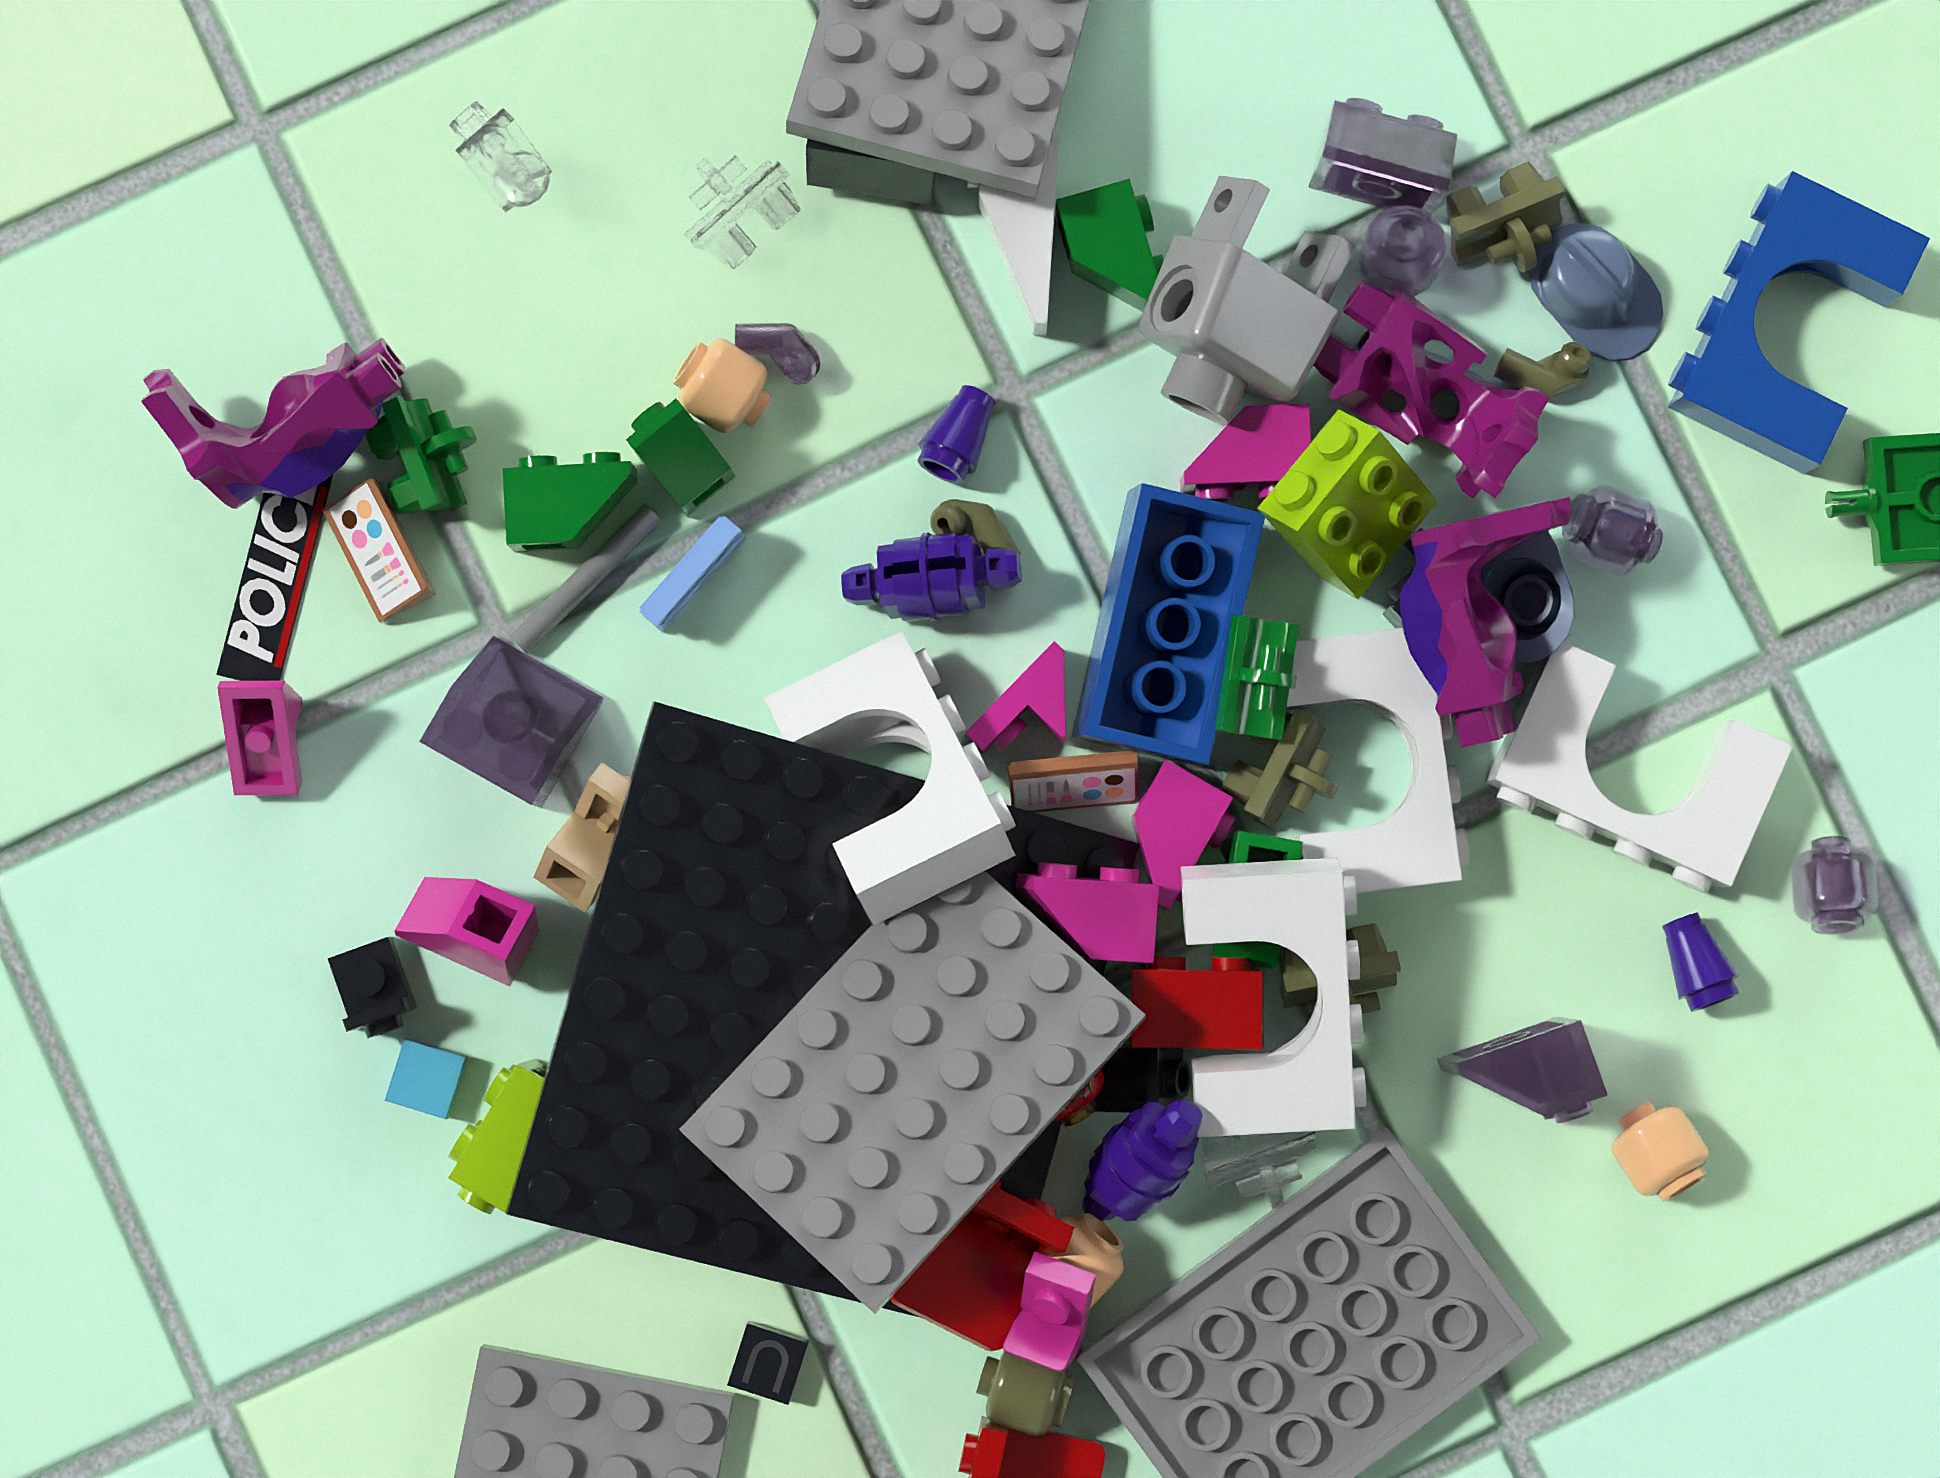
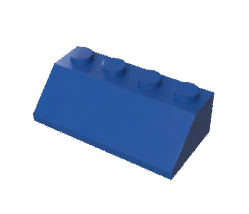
M1141 483L1128 491L1071 737L1122 750H1133L1136 753L1209 765L1216 735L1215 726L1232 615L1243 616L1265 520L1262 513L1146 483Z

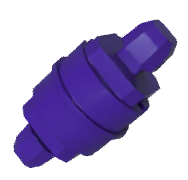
M928 532L922 533L921 537L894 540L893 544L878 546L876 552L877 568L868 563L850 567L841 575L842 594L847 602L854 605H877L878 599H880L881 607L891 619L902 618L905 622L925 619L936 622L941 621L943 617L968 615L970 610L985 608V586H989L992 591L1014 587L1022 581L1021 561L1017 552L1009 549H986V554L982 556L981 548L973 535L961 536L958 532L932 535Z
M1188 1100L1172 1102L1166 1108L1158 1102H1148L1141 1109L1130 1112L1121 1123L1113 1125L1103 1137L1102 1142L1093 1151L1095 1155L1089 1160V1172L1084 1182L1086 1193L1082 1201L1084 1213L1092 1214L1103 1222L1112 1220L1116 1216L1124 1221H1136L1141 1215L1152 1212L1162 1201L1170 1199L1179 1188L1180 1183L1190 1173L1188 1169L1194 1164V1153L1200 1140L1197 1137V1133L1203 1117L1201 1110Z

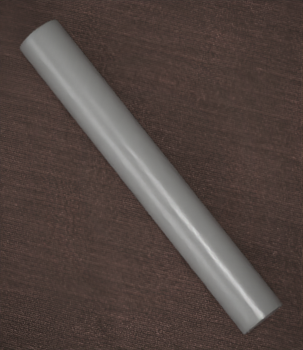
M644 503L509 637L528 654L662 522L661 518Z

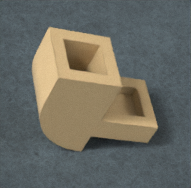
M601 763L588 779L574 813L546 846L533 877L585 913L596 900L631 778L628 775L617 773L604 763Z

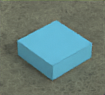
M409 1038L404 1039L384 1101L442 1119H448L468 1057Z

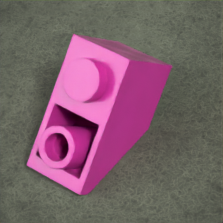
M1309 403L1245 406L1184 471L1180 479V492L1195 493L1197 497L1217 502H1228L1234 500L1233 491H1259V500H1264L1311 443Z
M1167 759L1161 763L1131 816L1148 882L1159 885L1158 906L1164 910H1170L1175 900L1182 903L1180 867L1195 866L1207 844L1217 850L1236 817L1226 811L1233 799L1232 796Z
M1038 863L1037 875L1017 873L1016 887L1055 934L1079 956L1094 960L1154 963L1159 885L1138 882L1139 870L1100 867L1099 879L1076 877L1077 865Z
M424 877L394 932L396 936L510 987L539 934L535 905L477 879Z

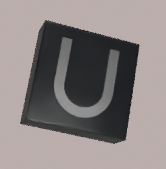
M748 1321L727 1386L789 1405L809 1340Z

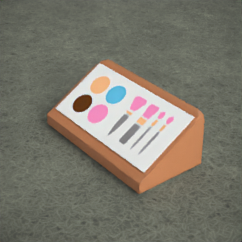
M372 477L362 482L322 510L378 622L382 623L437 594L381 483Z
M1133 750L1011 762V765L1008 766L1011 806L1036 813L1133 803L1138 797L1137 753H1133Z

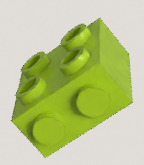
M1338 409L1257 509L1318 577L1359 600L1408 540L1410 533L1416 530L1438 501L1380 430Z
M537 1059L518 1063L517 1065L513 1064L510 1069L505 1067L501 1069L483 1098L484 1102L491 1105L490 1110L483 1121L479 1120L475 1126L470 1123L466 1126L448 1156L457 1162L448 1177L462 1186L457 1195L466 1203L484 1213L492 1214L495 1207L506 1212L547 1069V1065Z

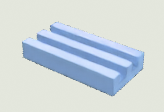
M719 516L639 607L641 609L639 612L657 629L663 632L745 539L741 529L727 517L723 516L721 518Z

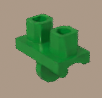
M397 396L382 403L385 415L378 419L373 428L367 430L365 436L372 453L376 455L378 460H390L401 455L408 474L389 482L386 490L394 511L397 514H413L422 511H453L468 504L457 475L469 469L462 450L476 442L477 438L471 426H462L453 429L447 411L441 410L433 413L428 399L425 398L404 401L403 397Z
M1232 615L1215 726L1216 731L1282 740L1289 689H1295L1297 676L1292 675L1299 625Z

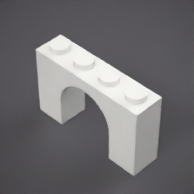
M1403 628L1297 641L1292 675L1297 676L1295 689H1289L1286 711L1295 710L1296 707L1304 709L1336 704H1357L1376 710L1387 717L1402 734L1409 751L1411 765L1410 779L1406 792L1398 806L1387 817L1367 827L1293 837V840L1303 841L1300 860L1338 858L1343 869V876H1354L1356 893L1462 880L1461 867L1469 866V846L1464 828L1455 829L1452 804L1460 803L1461 800L1460 780L1456 766L1446 765L1443 740H1451L1452 738L1451 715L1438 716L1435 709L1438 701L1437 693L1410 655Z
M902 630L764 698L777 728L785 740L843 757H848L869 746L888 742L911 744L925 750L932 756L927 780L912 801L892 815L833 843L851 885L873 926L1015 856L1005 833L1016 827L1009 809L999 791L989 796L986 795L980 782L991 776L976 745L972 742L964 747L961 746L956 734L966 728L950 695L948 694L937 699L931 687L941 683V679L925 648L913 653Z
M1566 642L1556 652L1540 660L1513 717L1515 731L1505 735L1485 780V783L1500 789L1496 799L1531 814L1536 805L1556 814L1558 817L1554 825L1577 837L1590 840L1593 832L1613 840L1616 842L1613 852L1634 863L1649 867L1651 860L1654 859L1675 869L1671 877L1673 880L1699 892L1708 893L1711 885L1714 887H1731L1793 745L1736 719L1719 723L1690 789L1679 802L1656 815H1642L1629 812L1609 801L1600 792L1589 773L1585 756L1586 738L1590 724L1617 665Z
M1338 858L1180 867L1186 945L1264 941L1278 944L1295 952L1309 965L1317 978L1318 985L1317 1001L1309 1022L1294 1039L1285 1045L1260 1053L1191 1057L1194 1105L1203 1114L1197 1137L1356 1129L1355 1107H1366V1084L1364 1069L1353 1068L1352 1044L1363 1043L1361 1005H1350L1348 980H1360L1357 940L1346 941L1345 916L1357 915V894L1354 876H1343V869Z

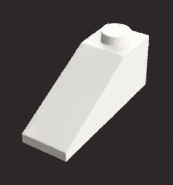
M1053 135L1036 198L967 180V188H979V209L1032 334L1046 336L1059 135Z

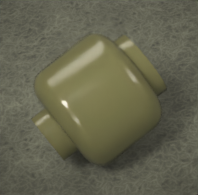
M1003 1350L1000 1359L987 1356L976 1393L988 1397L985 1410L989 1421L1034 1437H1040L1049 1431L1051 1425L1061 1428L1076 1378L1067 1375L1068 1368L1064 1372H1058Z

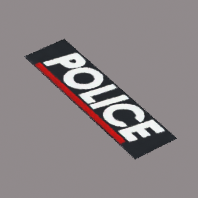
M333 474L315 487L292 498L272 493H263L216 675L239 681H280L323 516L322 510L326 505Z

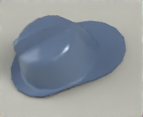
M1581 222L1562 225L1551 231L1552 241L1535 248L1537 266L1529 270L1531 289L1542 306L1553 316L1571 339L1587 347L1592 356L1609 361L1629 359L1647 349L1659 333L1664 314L1661 293L1647 271L1622 242L1602 227Z
M1549 531L1510 547L1482 566L1480 573L1481 583L1508 610L1514 621L1517 631L1515 662L1540 661L1556 652L1570 634L1575 618L1573 588L1567 577L1557 545Z

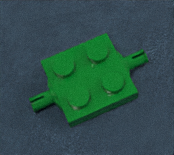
M1940 433L1870 437L1864 440L1863 450L1866 478L1862 487L1863 490L1827 491L1825 504L1850 503L1831 505L1825 508L1827 517L1865 515V520L1871 530L1874 566L1940 562Z

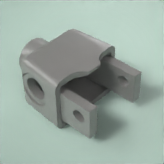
M1219 175L1192 235L1174 234L1140 318L1139 329L1144 338L1177 357L1160 393L1190 412L1211 421L1229 425L1244 393L1282 402L1289 401L1298 394L1342 314L1328 303L1356 245L1342 236L1304 231L1283 275L1243 249L1270 189L1257 180Z

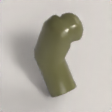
M1577 342L1564 344L1561 351L1539 361H1535L1507 347L1493 376L1519 389L1524 386L1539 389L1548 395L1549 398H1552L1578 387L1587 378L1589 367L1592 364V355L1587 347Z
M950 499L942 502L931 514L930 526L936 535L958 532L961 536L973 535L984 554H986V549H1009L1021 555L1020 550L996 511L988 504Z

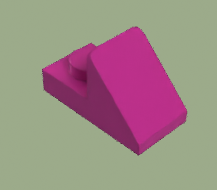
M1055 641L965 732V738L970 743L974 742L982 754L992 744L1002 752L1027 727V724L1020 718L1026 710L1062 744L1065 743L1064 650Z
M220 681L217 689L234 795H298L302 776L295 726L303 704L302 697L286 681Z
M1034 1252L1025 1272L1020 1309L1005 1339L1003 1350L1049 1369L1064 1372L1076 1359L1084 1344L1096 1274Z

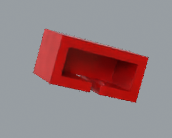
M1154 956V963H1148V969H1132V1003L1146 1015L1143 1023L1132 1033V1047L1262 1050L1264 1048L1265 971L1251 970V958L1212 957V970H1186V957Z

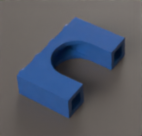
M1791 171L1776 187L1768 183L1755 202L1750 218L1758 222L1749 242L1742 239L1738 241L1724 266L1722 273L1731 277L1721 299L1713 295L1698 319L1695 330L1703 333V336L1694 355L1685 351L1672 372L1668 386L1676 389L1668 408L1805 474L1821 465L1848 408L1788 379L1775 370L1766 360L1757 343L1754 329L1755 309L1760 294L1772 279L1787 274L1806 273L1828 279L1886 307L1904 294L1930 238L1807 177Z

